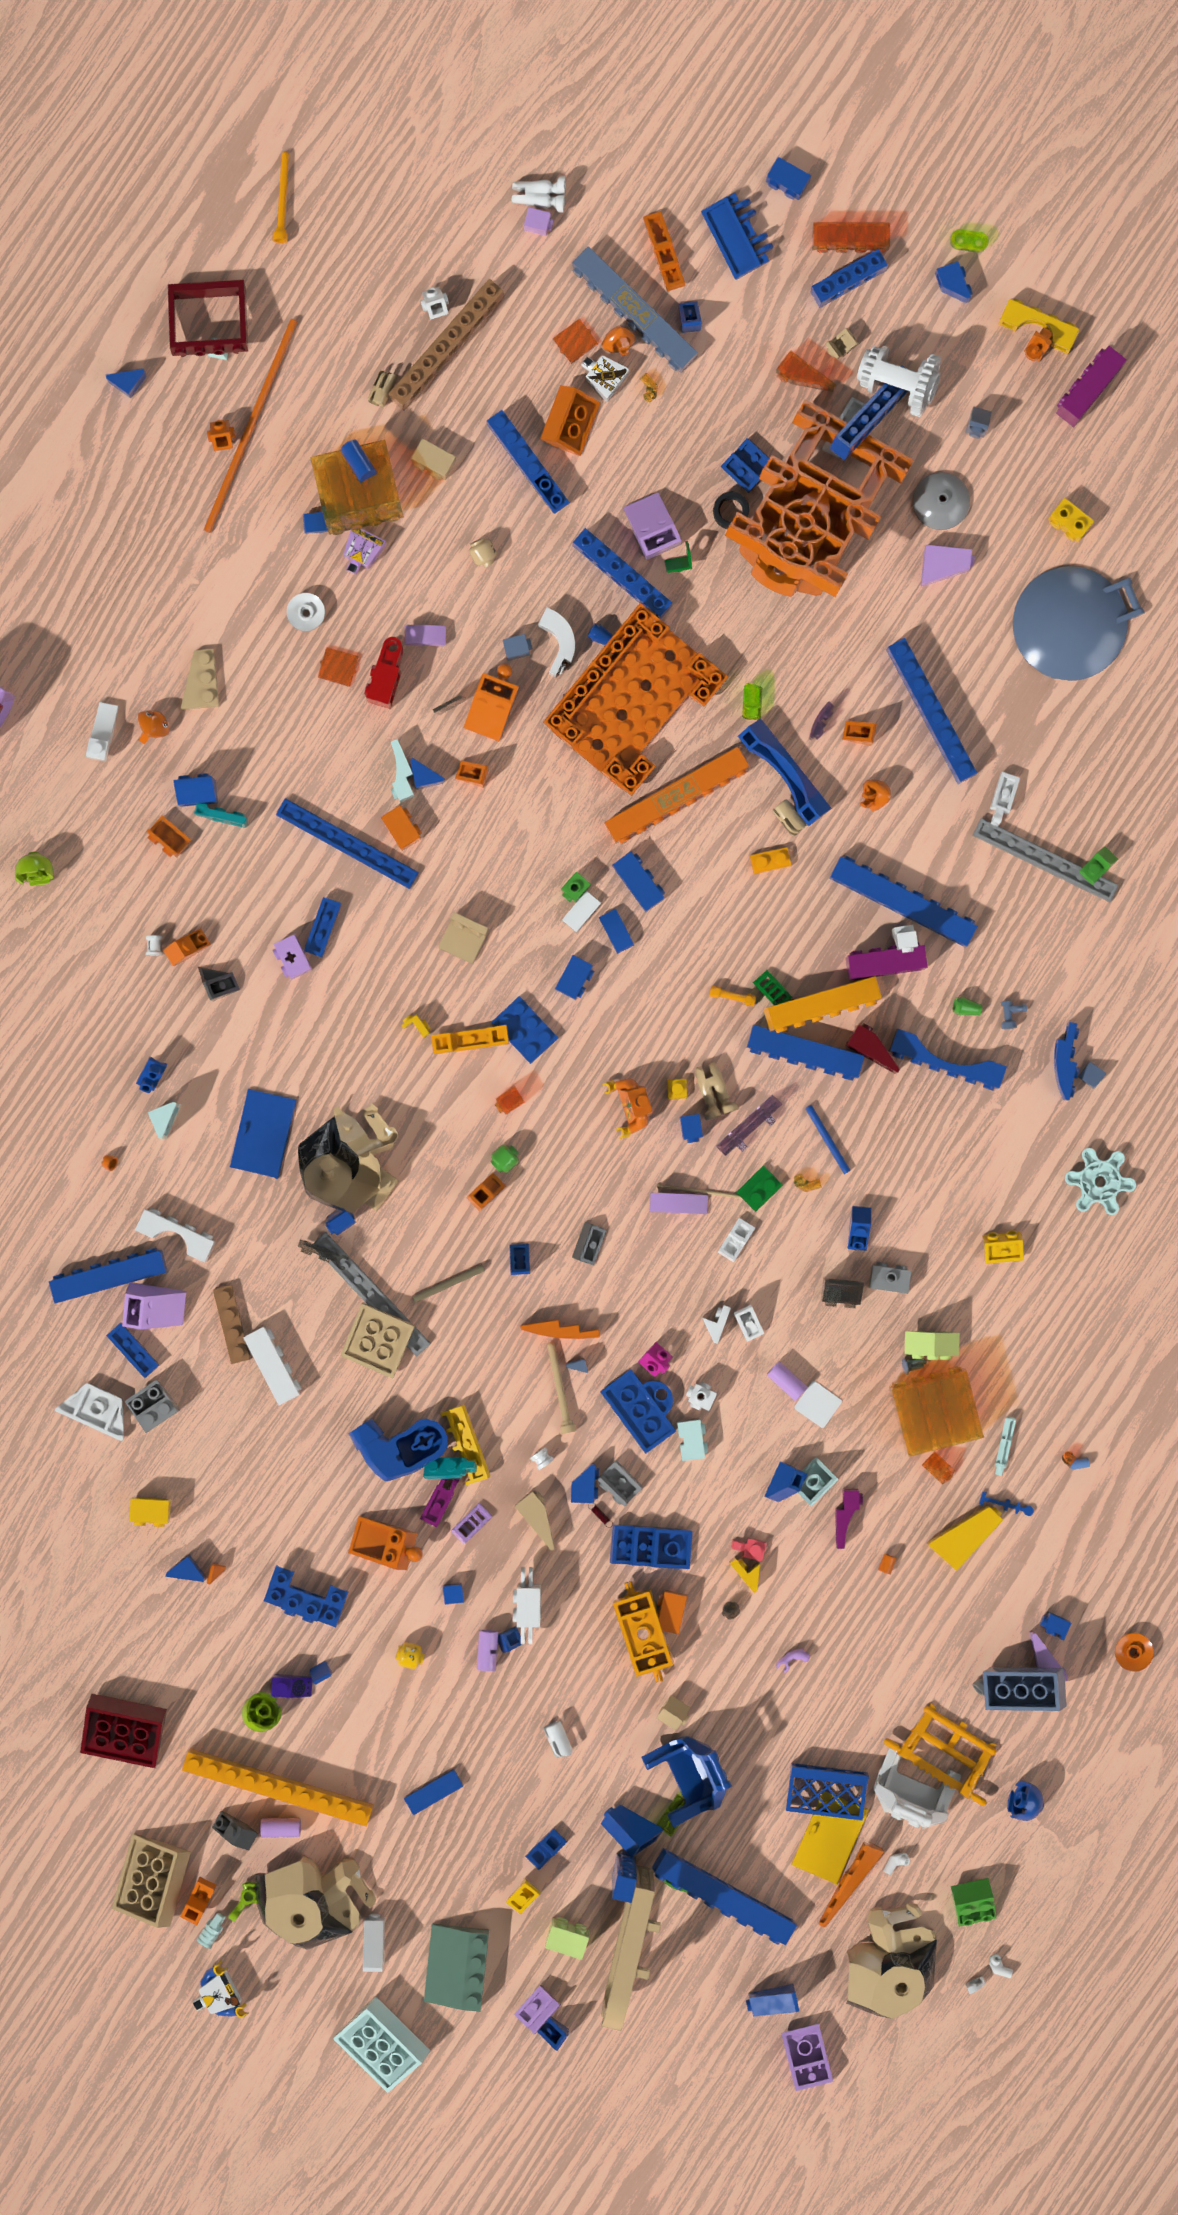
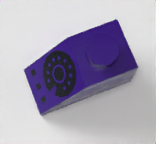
M274 1674L271 1697H311L312 1677Z

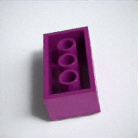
M1108 346L1106 350L1102 348L1092 361L1094 364L1090 363L1080 376L1082 379L1077 378L1069 389L1070 394L1065 393L1057 404L1059 409L1056 414L1074 427L1121 370L1127 359L1111 346Z
M919 942L918 947L914 948L913 952L902 953V950H897V946L893 945L884 951L881 950V947L868 950L869 953H862V950L852 951L845 958L849 981L921 971L928 968L925 945H920Z

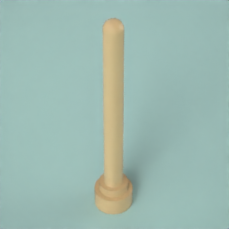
M549 1342L547 1347L563 1420L561 1422L562 1426H560L561 1434L575 1432L576 1426L569 1416L556 1347L553 1342Z

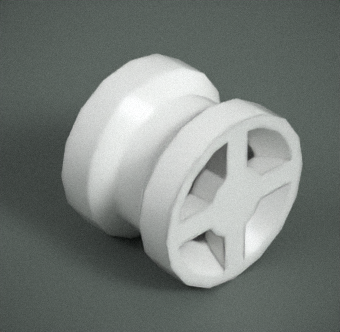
M546 1447L530 1457L537 1464L538 1470H541L554 1460L547 1453Z

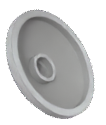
M940 472L925 477L917 485L913 494V509L917 518L924 525L935 530H947L957 526L966 517L970 507V495L966 485L958 477L949 473ZM945 496L946 501L941 502L939 497Z

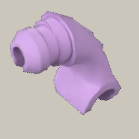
M803 1648L789 1651L777 1662L776 1668L778 1669L781 1664H785L786 1667L783 1673L788 1672L789 1662L792 1659L808 1662L810 1654L806 1653Z

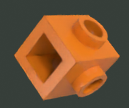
M217 420L210 423V430L207 431L208 441L213 444L214 451L232 449V439L236 438L234 427H230L229 420Z

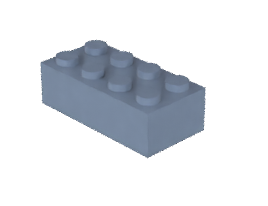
M989 1667L983 1671L985 1710L1061 1711L1067 1707L1064 1668Z

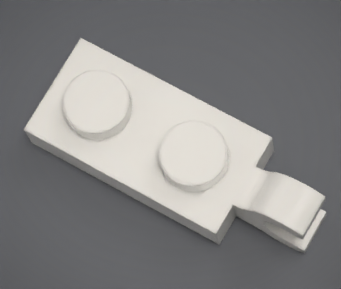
M1005 772L1000 773L990 809L995 810L990 824L998 826L1001 823L1003 813L1007 815L1010 813L1020 780L1019 777Z

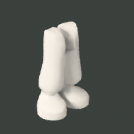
M566 176L558 177L555 184L549 180L513 182L512 189L525 191V195H512V203L532 205L545 209L555 207L557 212L564 213ZM550 194H557L558 196L551 197Z

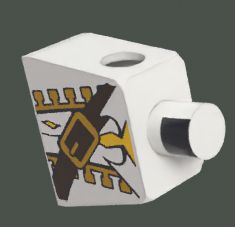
M587 356L581 364L582 367L589 371L586 375V381L606 402L610 400L629 374L627 367L605 356H601L597 362Z

